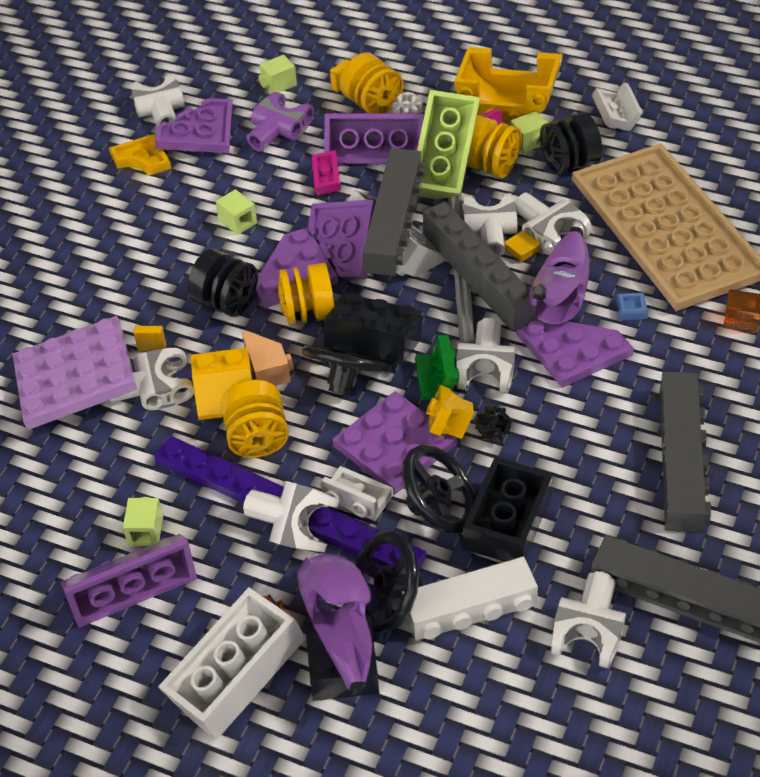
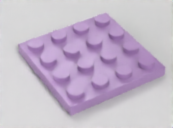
M117 316L102 319L98 323L75 329L68 334L57 338H50L43 343L26 347L13 353L22 417L27 430L138 390L121 323Z

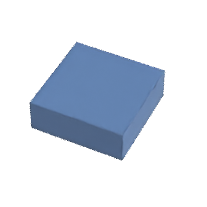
M644 293L616 295L620 320L647 319L648 309Z

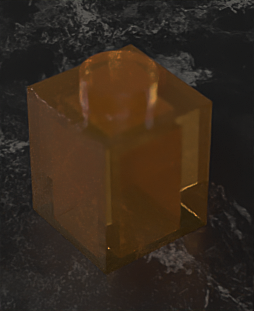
M729 289L723 328L756 333L758 323L760 322V294Z

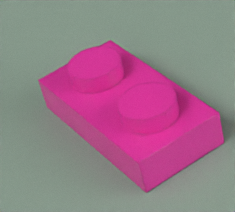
M336 150L312 155L316 194L321 195L340 191L341 181Z

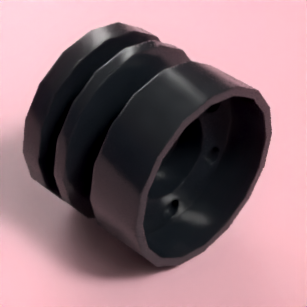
M583 111L568 116L565 120L558 119L543 124L540 129V144L544 159L552 172L557 175L574 170L577 166L583 167L598 162L602 157L603 148L600 132L589 113Z
M208 249L198 257L191 269L187 288L189 297L192 301L203 306L213 307L216 311L223 312L230 317H237L248 308L255 295L258 283L257 268L249 262L232 258L229 254L219 250Z

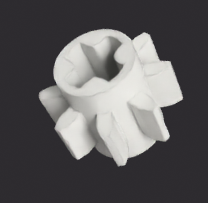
M404 92L397 96V102H392L393 112L396 114L422 113V102H419V96H415L411 92Z

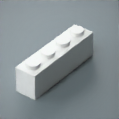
M520 557L418 587V593L412 611L407 616V621L415 641L424 638L432 639L441 633L454 629L462 630L471 624L484 620H496L504 614L526 611L532 606L537 605L538 586L525 558Z

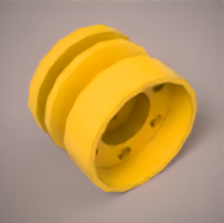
M369 52L353 57L346 64L339 80L340 90L343 95L356 103L367 114L388 113L392 109V102H397V96L402 94L404 88L401 75Z
M477 115L467 167L476 170L484 169L485 173L505 178L513 169L520 152L522 142L520 128L509 127L505 123L498 125L496 120Z
M326 263L307 265V278H301L297 267L292 268L293 280L289 281L286 269L279 270L278 294L281 310L287 319L288 325H296V312H299L302 324L307 323V310H313L317 321L325 320L327 314L334 307L332 287Z
M249 380L230 387L223 394L220 403L228 446L235 454L247 458H259L277 452L286 444L289 437L288 426L280 391L274 384L263 380Z

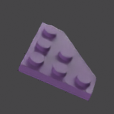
M208 98L201 102L200 107L194 110L189 108L176 115V120L168 124L163 122L157 125L155 149L229 153L232 100Z
M375 200L316 203L311 206L308 230L320 243L319 247L327 259L335 266L338 276L345 280L367 279L368 273L363 272V249L376 204Z
M308 227L283 235L259 274L255 293L264 309L280 304L277 287L279 270L286 269L289 281L293 280L292 268L297 267L301 278H307V265L325 262L331 286L338 284L337 274L314 236L308 230Z
M537 318L528 325L517 329V336L562 388L633 356V346L618 330L568 321L560 324H547Z

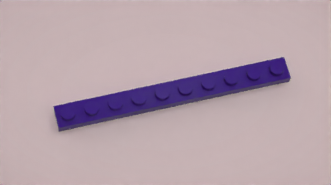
M170 436L154 455L157 464L243 504L251 490L279 497L282 496L284 486L173 436ZM330 507L316 509L311 514L308 523L309 530L313 536L358 556L367 540L381 531ZM383 544L376 549L370 559L381 567L385 565L394 566L401 553L393 544ZM411 544L417 557L419 569L426 559V551Z

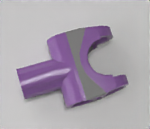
M279 92L270 94L252 112L251 121L256 127L247 135V142L254 150L262 151L278 135L296 140L311 124L314 116V107L304 103L295 108H284L286 103L285 95Z

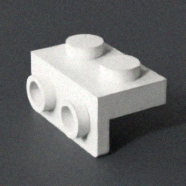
M622 83L617 93L596 88L592 97L605 125L612 129L618 128L631 131L636 122L639 121L642 110L629 84Z
M342 466L338 468L331 479L324 477L321 481L322 492L339 499V506L352 511L359 517H367L373 521L377 520L393 496L392 487Z

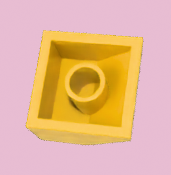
M248 347L191 355L192 378L198 419L205 420L223 417L220 403L223 394L230 387L240 382L253 380Z

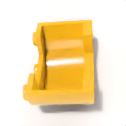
M468 47L454 81L456 92L461 95L480 97L477 115L486 113L494 108L500 109L503 123L508 125L511 124V120L535 111L540 115L550 100L563 54L539 52L537 56V72L495 69L492 66L491 48Z

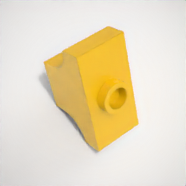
M440 385L435 397L430 400L426 410V414L429 415V432L438 436L450 434L462 439L474 415L473 403L458 397L450 388Z

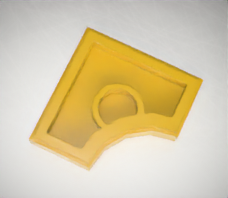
M155 134L109 148L118 169L125 167L138 168L148 176L172 169L164 149H155Z

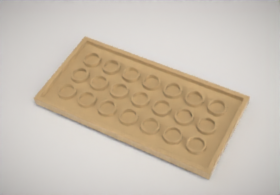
M661 143L572 172V181L675 311L760 281V255Z

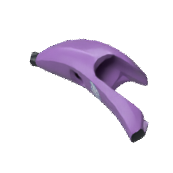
M580 227L570 228V232L553 249L531 285L529 292L530 303L532 306L537 304L536 318L544 323L560 324L572 320L583 304L589 279V255L587 245L583 239V230Z
M323 553L308 556L298 571L297 581L301 596L311 621L348 691L354 695L359 694L365 687L372 654L371 634L365 618V607L371 599L369 586L354 563L344 557ZM317 601H327L336 606L343 604V606L338 610L329 611L321 608Z

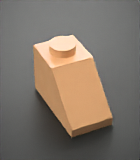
M248 331L242 332L244 348L248 347L254 379L267 381L275 386L290 383L289 371L294 370L290 353H284L282 344Z

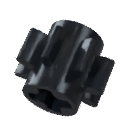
M485 406V413H477L478 418L475 429L482 434V440L502 442V435L511 433L509 430L512 419L505 413L506 408Z

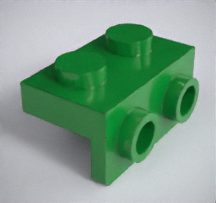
M447 335L437 336L432 354H416L415 356L420 395L423 400L434 398L440 385L453 391L454 386H457L459 383V369L455 368L454 365L455 348L451 347L450 339Z

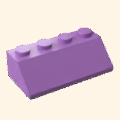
M325 113L324 152L336 150L338 164H386L390 148L416 150L415 145L419 144L424 114Z
M179 533L145 548L134 550L128 555L113 561L104 562L100 566L86 572L75 574L60 583L77 626L80 628L196 580L197 575L189 543Z

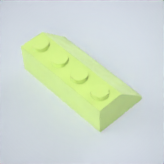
M430 90L417 151H421V162H426L424 178L420 177L422 179L420 195L416 194V196L438 200L461 195L480 97Z

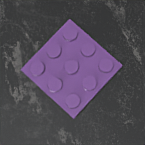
M396 391L332 439L333 447L376 481L392 487L394 495L405 487L402 479L403 461L410 449L424 444L437 446L445 452H449L457 445V437L453 435L441 434V436L429 432V416ZM424 456L418 459L425 469H428L437 461L432 457Z

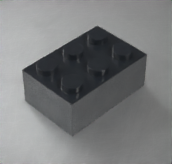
M345 293L325 317L324 347L403 366L421 340L423 311L414 309L409 305L400 306L388 303L383 299L374 300L362 297L357 293Z
M494 457L463 526V549L504 562L524 557L526 560L552 496L553 473Z

